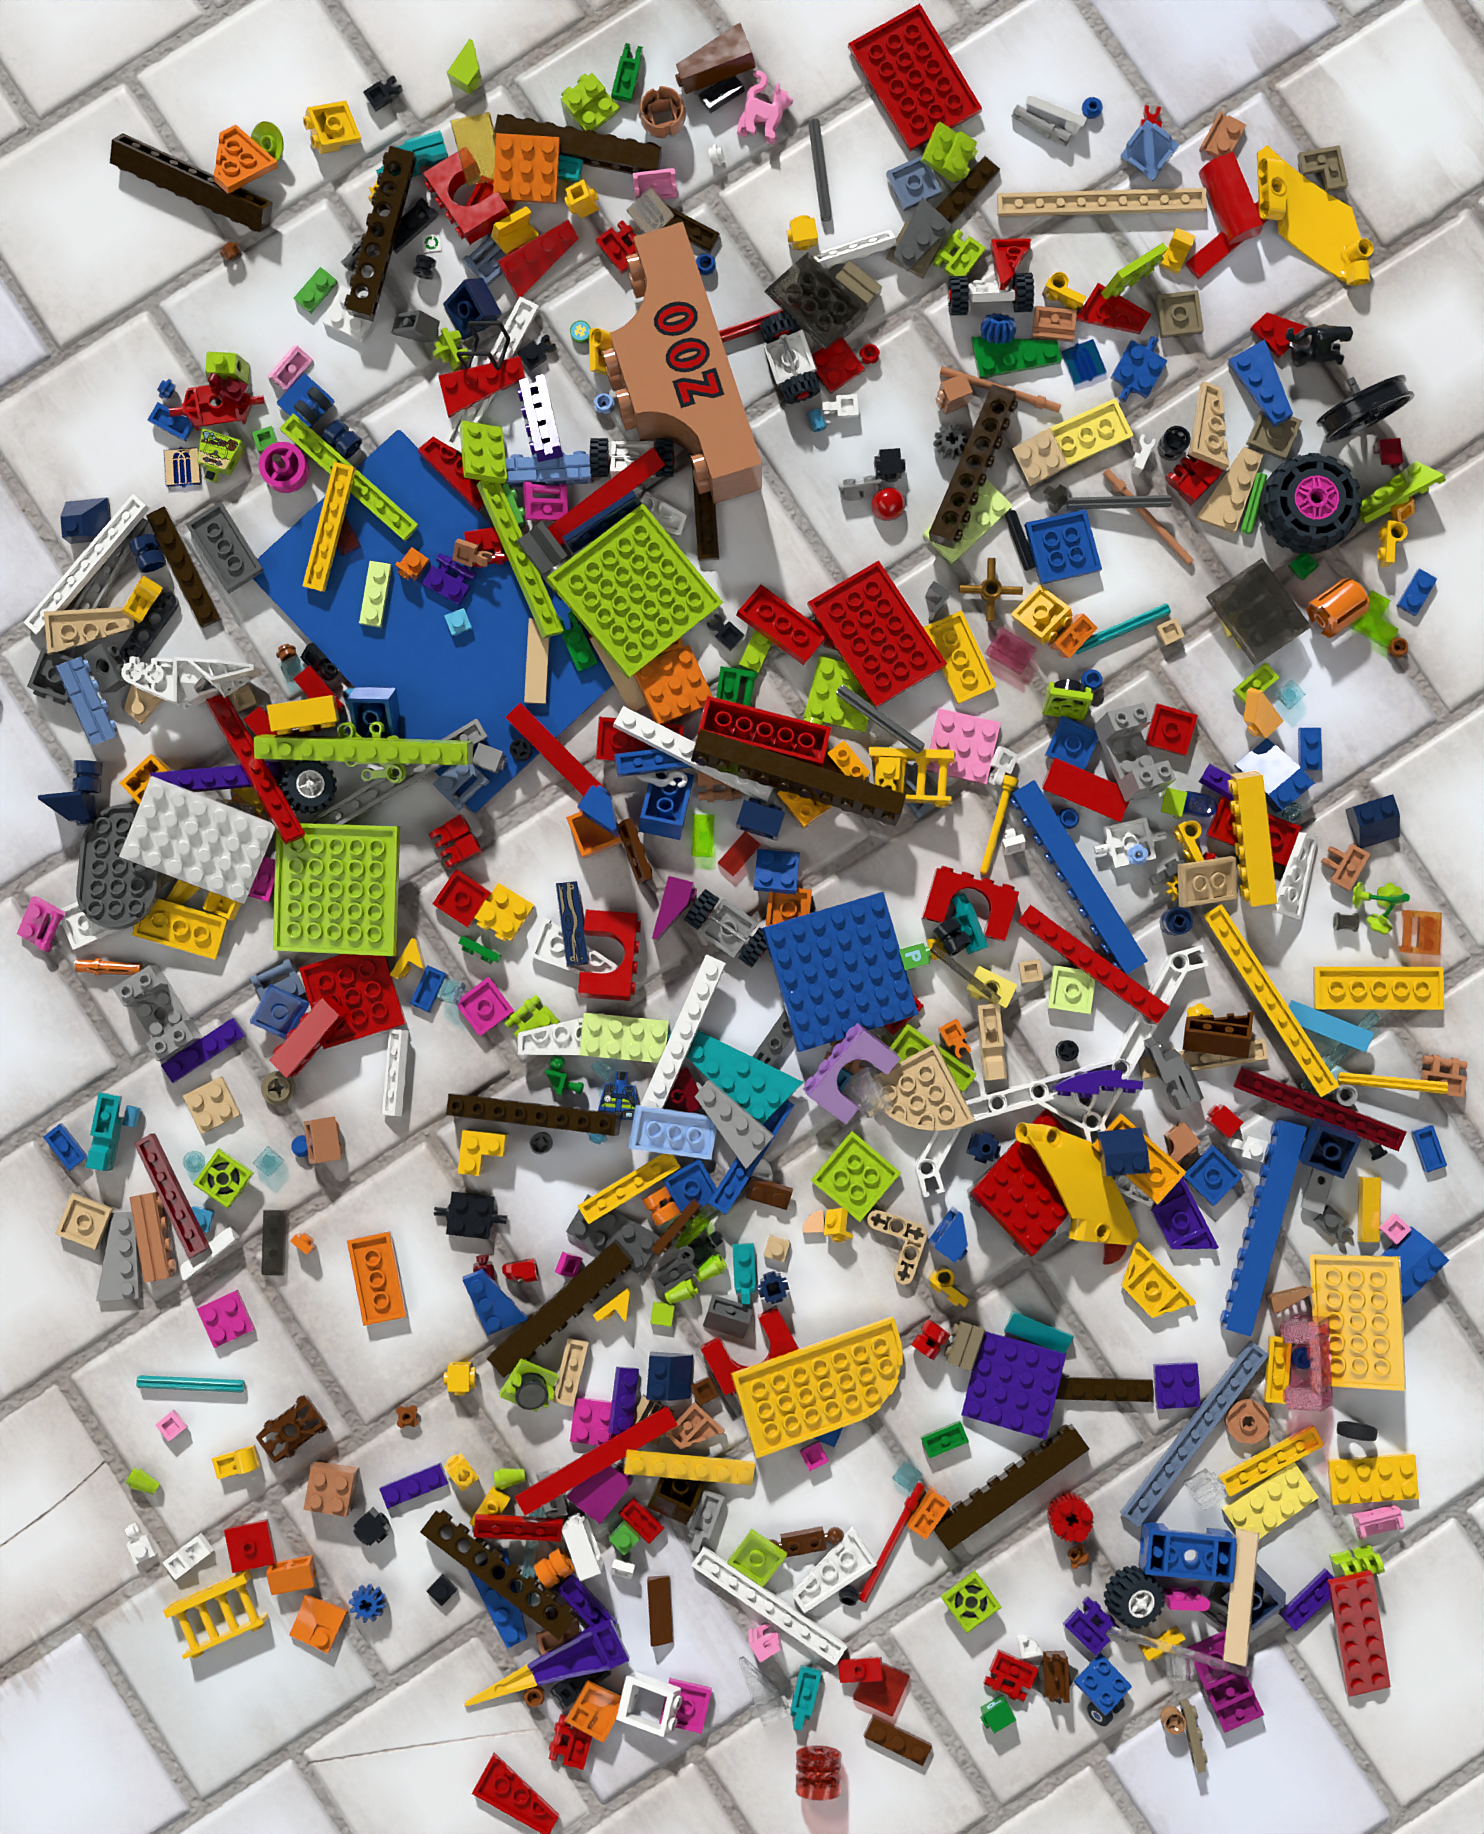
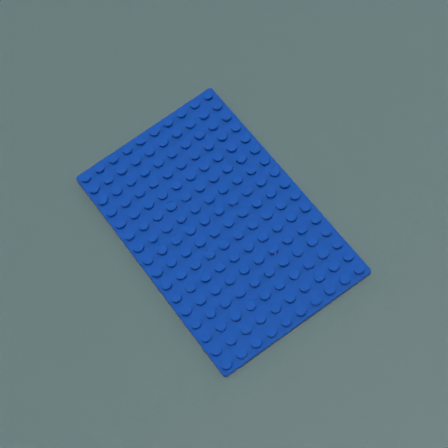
M397 430L356 468L419 525L416 531L406 541H403L350 493L326 590L322 592L304 587L302 585L324 497L257 558L265 571L253 578V580L298 628L315 643L354 687L396 688L399 703V735L403 739L442 740L477 718L489 737L482 741L481 744L503 751L505 753L504 758H507L504 769L499 770L498 774L475 766L489 780L486 786L483 785L464 803L472 812L476 813L540 754L529 741L528 743L532 747V755L527 761H517L510 753V745L515 739L522 738L527 740L505 718L519 703L557 738L610 689L614 683L589 640L588 630L581 622L577 621L578 625H581L598 664L578 673L562 635L551 636L549 642L546 704L524 703L529 618L534 619L509 561L503 562L504 564L497 565V563L488 564L487 567L478 568V566L470 567V570L477 575L474 581L468 578L465 579L464 583L470 589L460 606L422 585L432 566L438 569L441 568L442 564L436 561L439 553L453 558L455 541L458 538L465 540L464 532L491 528L493 526L418 454V447L401 430ZM411 547L430 560L416 581L411 578L406 580L397 573L399 570L395 566L397 561L399 563L402 561ZM495 550L487 551L495 555ZM370 561L392 565L382 628L361 625L359 623ZM449 569L447 573L454 578H457L459 573L452 569ZM542 579L557 616L563 619L566 630L574 628L573 623L568 617V612L571 609ZM464 608L472 629L453 637L444 615ZM478 745L473 747V757ZM443 765L434 772L440 777L452 765ZM474 775L455 794L460 797L478 778Z

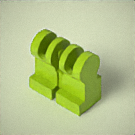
M1370 1544L1351 1549L1353 1558L1348 1550L1329 1555L1336 1578L1370 1570L1372 1574L1385 1573L1380 1555L1373 1552Z

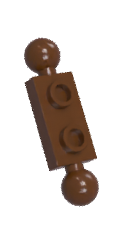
M823 1526L780 1534L781 1542H777L774 1539H769V1541L787 1552V1558L827 1550L826 1542L838 1545L843 1541L844 1532L839 1527H832L827 1533H824Z

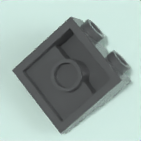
M42 647L27 687L34 690L33 694L45 699L46 695L54 697L53 702L64 706L66 702L71 704L55 666L74 658L60 653L48 655L47 649Z

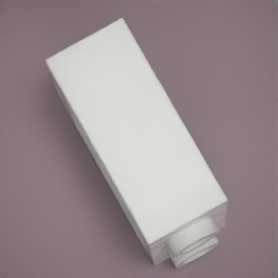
M573 1513L565 1520L562 1533L579 1580L582 1581L600 1574L604 1561L587 1514Z
M634 1671L626 1676L616 1720L665 1737L673 1732L676 1727L677 1718L675 1716L682 1702V1697L680 1696L682 1688ZM640 1687L667 1697L661 1724L634 1714Z

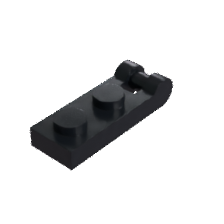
M424 198L419 199L415 206L401 218L393 247L395 254L401 251L438 217V212L434 208H430L428 206L429 203ZM423 212L425 216L421 219L418 215Z
M607 1670L564 1679L553 1686L549 1692L553 1697L556 1696L559 1700V1706L565 1709L576 1701L587 1680L599 1684L610 1676L612 1671ZM567 1688L571 1694L566 1696L563 1690Z

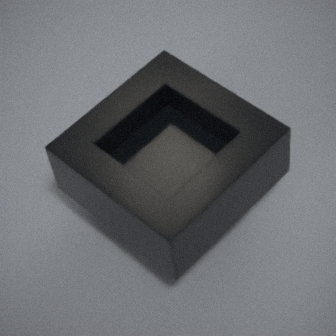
M442 1573L426 1592L442 1607L458 1588Z

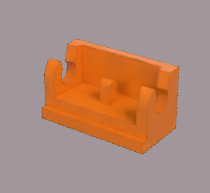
M1084 613L1076 614L1072 618L1071 623L1066 628H1063L1058 633L1056 639L1049 643L1048 646L1051 649L1058 650L1060 657L1070 659L1098 627Z
M931 1486L916 1510L910 1515L907 1521L908 1527L927 1540L951 1503L944 1495H940Z
M313 1555L279 1561L269 1565L266 1575L271 1596L314 1587V1578L317 1575Z

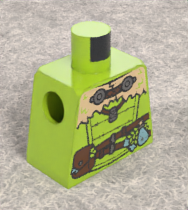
M202 429L197 461L203 468L207 469L204 480L216 483L219 473L228 476L232 474L246 448L241 440Z

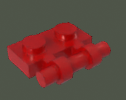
M621 220L617 224L620 229L618 233L611 227L595 241L617 270L623 274L629 270L626 256L635 254L633 237L636 235L633 233V228ZM624 239H628L632 245L629 248L624 243Z
M495 527L464 532L465 541L478 545L477 551L495 550V555H492V561L488 562V564L497 563V565L504 564L503 562L509 561L506 553L502 554V549L504 548ZM475 563V564L472 566V567L478 566V568H483V566H480V565L477 564V563Z
M997 1649L989 1668L990 1672L996 1674L994 1679L985 1676L983 1684L989 1686L992 1691H1000L1007 1694L1008 1698L1014 1701L1018 1699L1024 1702L1027 1694L1020 1690L1022 1686L1029 1690L1031 1689L1039 1669L1033 1664ZM1003 1679L1010 1680L1014 1684L1012 1687L1002 1683Z
M560 1714L559 1720L555 1723L554 1739L549 1745L550 1754L548 1759L557 1761L558 1754L564 1755L563 1765L584 1770L592 1736L574 1726H568L566 1722L567 1715ZM563 1735L570 1736L567 1746L561 1744Z

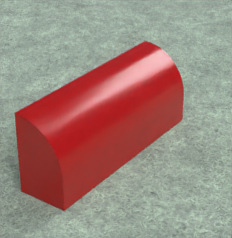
M1234 152L1219 156L1204 165L1198 174L1204 188H1206V194L1227 245L1229 246L1260 235L1263 223Z
M1057 758L1052 760L1041 788L1118 822L1122 821L1130 802H1125L1118 784Z

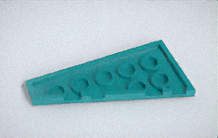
M699 1030L686 1056L709 1080L762 1125L804 1083Z

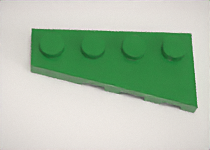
M971 337L977 373L981 379L1057 365L1062 362L1058 341L1012 339L1009 343L995 344L993 342L989 343L987 340L982 339V337Z

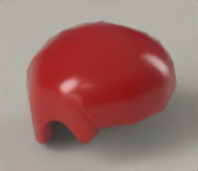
M892 487L875 493L871 502L872 513L877 519L883 521L898 518L902 515L905 508L904 496L899 490Z

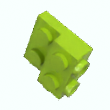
M593 73L589 75L583 74L578 79V84L574 88L567 87L562 92V97L560 98L561 105L583 131H596L620 111V107L606 92L605 86Z
M939 122L935 126L921 162L955 183L968 175L970 168L967 165L969 161L975 158L978 152L975 148L977 141L964 132L956 133L942 122Z

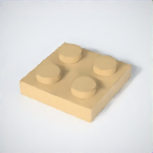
M1051 428L1012 448L1031 487L1069 467Z
M223 1076L183 1095L201 1134L242 1115Z
M72 1193L55 1234L96 1250L99 1247L114 1208Z

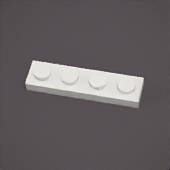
M887 230L812 254V262L817 270H828L833 265L839 263L846 264L848 261L858 257L865 258L877 251H887L897 245L896 237L891 230Z
M389 1029L383 1115L402 1116L409 1030Z

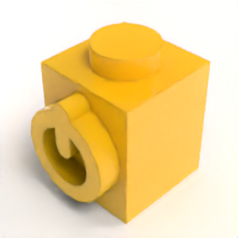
M584 179L565 189L567 193L565 202L573 215L577 213L582 219L599 210L597 200H599L598 194L594 188L590 189Z
M801 215L790 221L789 230H786L788 243H792L793 250L805 251L810 249V247L818 246L815 217L810 218L808 215Z
M450 1362L447 1365V1372L444 1373V1386H447V1392H453V1395H466V1392H469L471 1388H476V1367H472V1362Z
M462 1453L451 1456L446 1461V1465L443 1466L461 1492L479 1479V1476Z

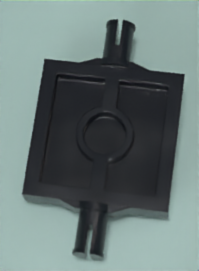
M452 1191L448 1208L436 1206L434 1208L436 1211H442V1213L434 1212V1216L446 1217L447 1235L489 1240L493 1224H507L506 1220H499V1218L507 1219L508 1215L495 1214V1196Z

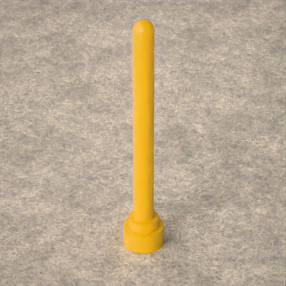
M1004 775L1001 787L1003 789L980 867L982 875L988 873L1011 791H1014V788H1017L1018 778Z

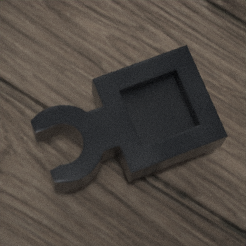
M395 76L389 77L385 85L378 81L363 91L364 96L375 112L393 101L392 94L398 95L403 91L401 85L392 87L397 82Z
M548 334L541 338L538 345L533 340L517 352L530 371L547 360L546 352L551 353L557 348L555 343L551 346L545 345L550 340Z
M715 614L714 618L718 620V624L711 625L710 622H707V627L711 631L718 632L715 638L731 652L745 635L730 621L724 625L721 616Z

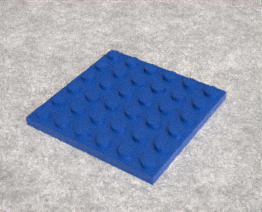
M884 892L762 928L798 1052L846 1037L848 1030L851 1027H855L857 1023L866 1030H871L919 1015L906 970L904 971L899 953V944Z

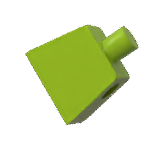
M206 353L205 373L207 380L210 374L214 373L225 381L230 376L249 384L250 364L237 353Z

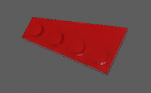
M569 219L496 261L517 299L522 297L579 239Z
M520 356L503 360L499 371L494 368L492 363L438 375L449 418L463 409L466 410L472 407L473 404L481 400L490 398L492 394L519 383V380L526 379Z
M493 1752L472 1791V1795L541 1834H550L559 1818V1813Z

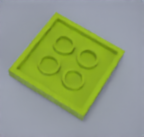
M819 656L804 718L814 717L825 724L865 733L868 718L838 697L836 691L840 686L845 685L871 704L845 662Z
M851 1131L810 1180L860 1222L901 1172Z

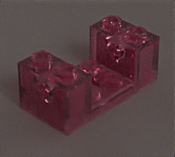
M1293 1315L1281 1323L1280 1335L1283 1337L1284 1343L1310 1344V1347L1307 1349L1308 1360H1311V1369L1308 1371L1309 1381L1296 1380L1286 1386V1389L1283 1391V1401L1286 1403V1409L1322 1412L1333 1404L1329 1316Z

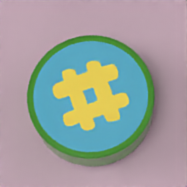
M576 321L571 325V338L576 343L582 344L589 340V330L591 329L589 324L585 321Z

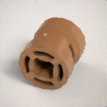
M1172 1705L1162 1709L1160 1720L1165 1729L1173 1735L1181 1734L1186 1728V1720L1180 1710Z

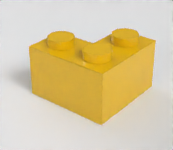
M468 1129L462 1130L457 1174L482 1175L484 1155L502 1157L506 1155L508 1134Z

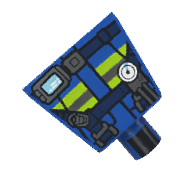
M615 1071L614 1083H605L598 1111L622 1114V1120H633L635 1107L638 1105L636 1085H627L628 1072Z

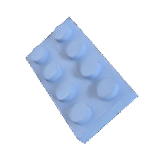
M636 1105L628 1148L711 1160L717 1127L708 1115Z

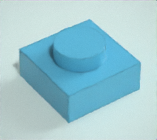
M464 608L444 615L453 637L472 629Z

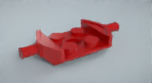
M206 385L188 388L182 407L169 408L170 417L186 416L196 431H200V426L242 421V425L246 424L250 407L252 405L265 404L263 395L250 397V394L246 393L239 406L221 398L219 390ZM214 399L222 401L219 406H212L210 404Z

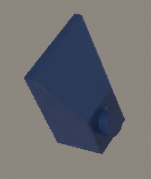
M109 498L65 502L60 516L62 538L70 544L92 542L111 520Z
M83 791L38 795V800L68 821L76 823V826H87L91 821L97 819L94 795Z

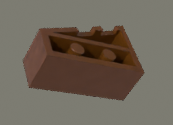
M1254 1011L1247 1012V1015L1234 1016V1013H1228L1227 1017L1214 1018V1015L1186 1017L1182 1050L1248 1059Z

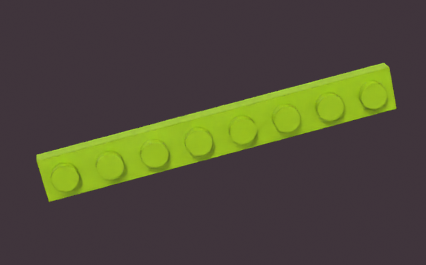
M294 413L279 428L282 433L328 474L331 475L334 462L352 466ZM356 469L350 493L403 541H406L419 525Z
M479 481L477 488L542 638L561 634L564 629L541 576L516 542L523 535L501 484Z

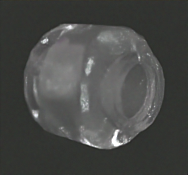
M1185 1648L1172 1649V1653L1165 1656L1167 1675L1172 1677L1173 1681H1190V1677L1195 1675L1194 1657L1191 1653L1185 1652Z

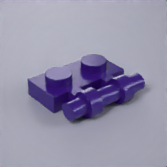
M439 553L436 561L442 564L441 568L438 569L432 566L422 585L460 606L470 589L464 583L465 579L468 578L474 581L477 574L471 571L470 567L462 566L453 561L452 557ZM449 569L459 573L458 577L454 578L447 574Z
M1087 1596L1082 1602L1087 1607V1610L1083 1613L1077 1607L1063 1624L1097 1656L1110 1642V1638L1105 1633L1110 1629L1115 1634L1119 1631L1120 1627L1115 1623V1619L1110 1614L1107 1615L1101 1609V1605L1097 1601H1092ZM1094 1616H1097L1102 1621L1099 1626L1091 1621Z

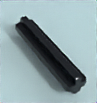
M1016 510L1008 511L1005 514V518L1025 571L1035 568L1033 556Z

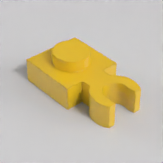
M879 757L878 779L884 780L881 786L885 788L891 786L892 790L897 791L894 780H900L901 758Z

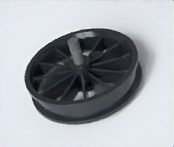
M1397 375L1385 379L1362 391L1354 377L1348 379L1346 382L1353 395L1328 410L1316 422L1317 426L1322 427L1326 434L1324 437L1325 442H1335L1362 431L1409 403L1415 395L1413 391L1408 390L1405 384L1407 380L1405 375Z

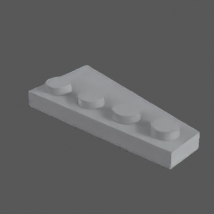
M708 1080L695 1095V1098L745 1169H748L775 1135L716 1084Z
M118 1212L112 1215L96 1301L141 1298L139 1250L132 1212Z

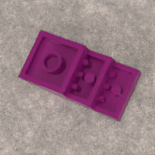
M1226 1630L1186 1647L1224 1733L1265 1715L1255 1696L1244 1667L1223 1661Z

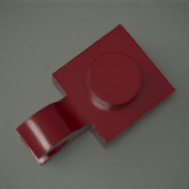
M211 373L208 378L210 382L209 387L219 390L221 398L240 406L249 389L248 384L230 376L225 381L214 373Z

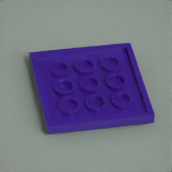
M985 1331L971 1372L961 1415L1046 1440L1067 1353Z

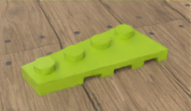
M1418 461L1413 462L1362 501L1358 520L1366 524L1391 511V506L1402 505L1408 502L1409 497L1418 492L1420 494L1425 493L1429 490V486L1436 482L1439 485L1445 482V475Z
M907 1023L890 1048L901 1058L898 1062L900 1063L936 1043ZM937 1045L959 1089L965 1091L977 1073Z

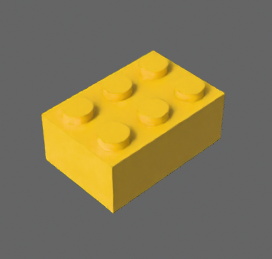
M333 695L267 705L271 731L277 732V735L292 734V729L299 728V732L312 731L314 726L321 725L323 729L336 727L335 723L340 722L336 696Z

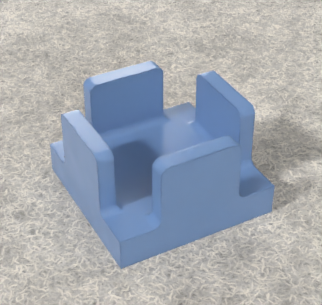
M1146 120L1127 142V147L1120 157L1151 181H1154L1180 144L1173 140L1171 135L1158 125Z

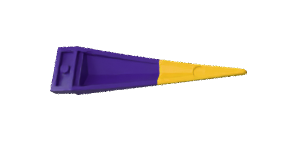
M609 1619L596 1626L588 1627L465 1702L464 1706L467 1707L555 1681L611 1670L628 1662L630 1656L612 1619Z

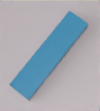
M1291 1000L1288 1007L1302 1028L1361 1052H1367L1374 1032Z

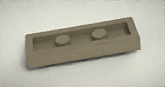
M1188 1699L1179 1700L1181 1713L1186 1720L1185 1732L1193 1767L1197 1773L1206 1772L1205 1763H1208L1205 1750L1201 1749L1200 1741H1203L1200 1727H1197L1195 1722L1198 1719L1195 1705L1192 1706Z

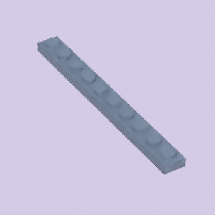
M1249 1340L1203 1401L1201 1407L1197 1409L1120 1511L1124 1517L1138 1528L1269 1356L1267 1352Z

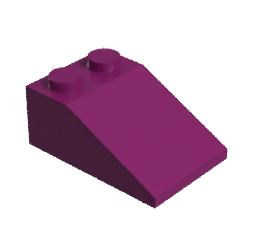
M668 876L652 935L654 941L658 942L689 907L690 901H695L697 888H694V882Z

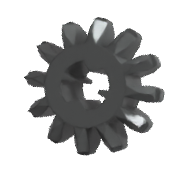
M948 423L947 429L941 426L939 428L940 432H936L934 435L937 440L933 442V446L938 447L936 450L937 454L943 452V459L950 455L951 460H954L955 454L959 457L963 454L966 447L965 443L968 442L969 437L964 436L966 434L965 429L959 431V424L952 428V424ZM948 439H951L954 444L952 445Z

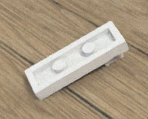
M1031 94L1028 95L1026 104L1066 119L1064 130L1072 133L1073 136L1077 134L1079 128L1084 126L1087 117Z

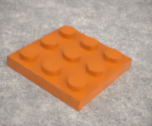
M496 133L493 194L497 192L503 201L557 204L560 138Z
M690 645L654 658L634 674L654 721L660 725L704 708L707 696L713 697Z

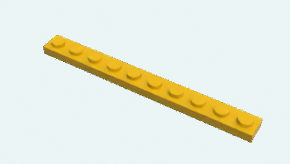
M1220 904L1202 915L1318 1095L1323 1097L1338 1088V1082L1223 905Z

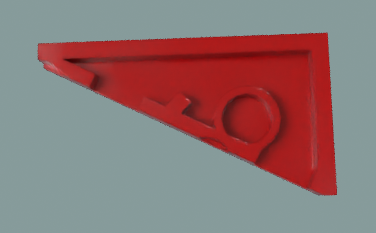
M1031 238L991 239L990 248L999 290L1007 288L1030 249Z

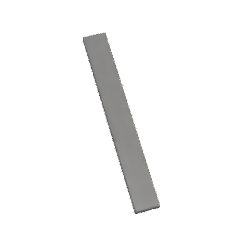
M142 518L88 581L72 610L101 608L132 553L129 542L142 535L149 523L148 520ZM78 647L58 653L72 658Z

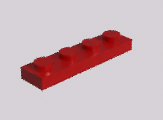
M475 1514L473 1537L561 1542L563 1518Z

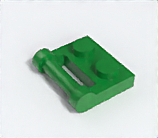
M721 666L716 698L737 703L740 678L744 677L747 680L743 705L751 707L754 684L758 678V672Z

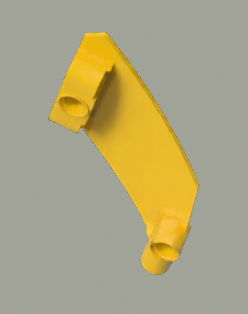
M1268 145L1258 151L1257 174L1260 217L1262 219L1278 221V234L1315 264L1347 283V285L1356 286L1369 283L1370 264L1367 261V257L1372 255L1374 248L1369 239H1361L1352 207L1312 183Z
M1019 1123L1015 1130L1016 1139L1019 1142L1031 1144L1032 1148L1037 1151L1070 1215L1071 1224L1068 1238L1087 1242L1132 1245L1139 1236V1233L1112 1176L1106 1177L1102 1175L1100 1155L1091 1146L1092 1143L1062 1132L1056 1127L1044 1124Z

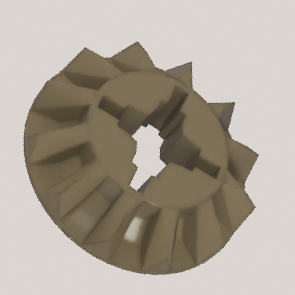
M275 1071L263 1079L261 1093L268 1103L284 1105L291 1101L294 1096L296 1084L292 1077L286 1078L280 1071ZM277 1080L280 1085H287L286 1088L281 1090V1094L278 1091H270V1089L277 1086Z

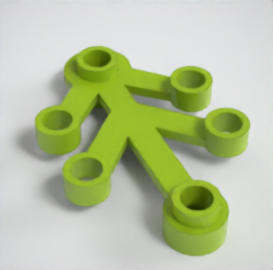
M377 721L370 724L369 730L373 738H382L381 733L384 731V725L381 722ZM350 722L341 723L337 728L339 737H361L356 732L354 724ZM375 725L379 726L378 732H376L374 729ZM347 727L351 729L350 734L346 732ZM395 735L387 737V738L399 739V737H397V736H395ZM351 762L345 763L348 767H355L360 764H372L375 762H355L354 764H352ZM379 763L384 769L374 770L366 768L361 772V777L365 781H370L374 778H387L392 783L402 782L407 774L405 766L401 763ZM395 768L399 770L398 776L394 774ZM366 771L371 773L370 778L366 776Z

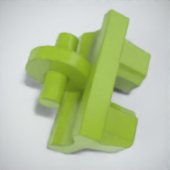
M446 327L441 329L442 334L438 337L439 342L434 344L436 350L432 355L435 359H441L443 363L449 362L453 372L459 371L462 365L456 355L457 352L469 351L466 348L457 350L456 345L462 342L459 330L448 331ZM462 356L467 363L469 356Z

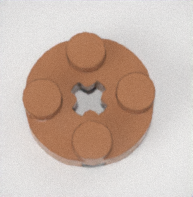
M1247 1398L1238 1400L1229 1407L1224 1416L1228 1433L1238 1442L1258 1443L1265 1438L1269 1431V1414L1256 1401ZM1251 1416L1250 1422L1252 1425L1250 1427L1248 1425L1243 1426V1418Z

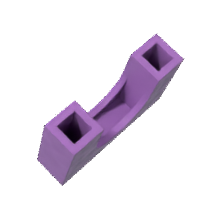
M858 1023L855 1027H851L848 1030L845 1039L834 1047L830 1057L820 1064L818 1071L814 1076L808 1078L803 1088L808 1097L845 1124L859 1110V1107L853 1099L837 1087V1076L841 1068L850 1061L862 1059L869 1061L888 1075L901 1059L894 1050Z

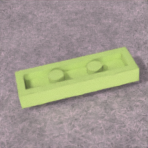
M369 562L359 621L361 625L382 628L392 569L391 564Z

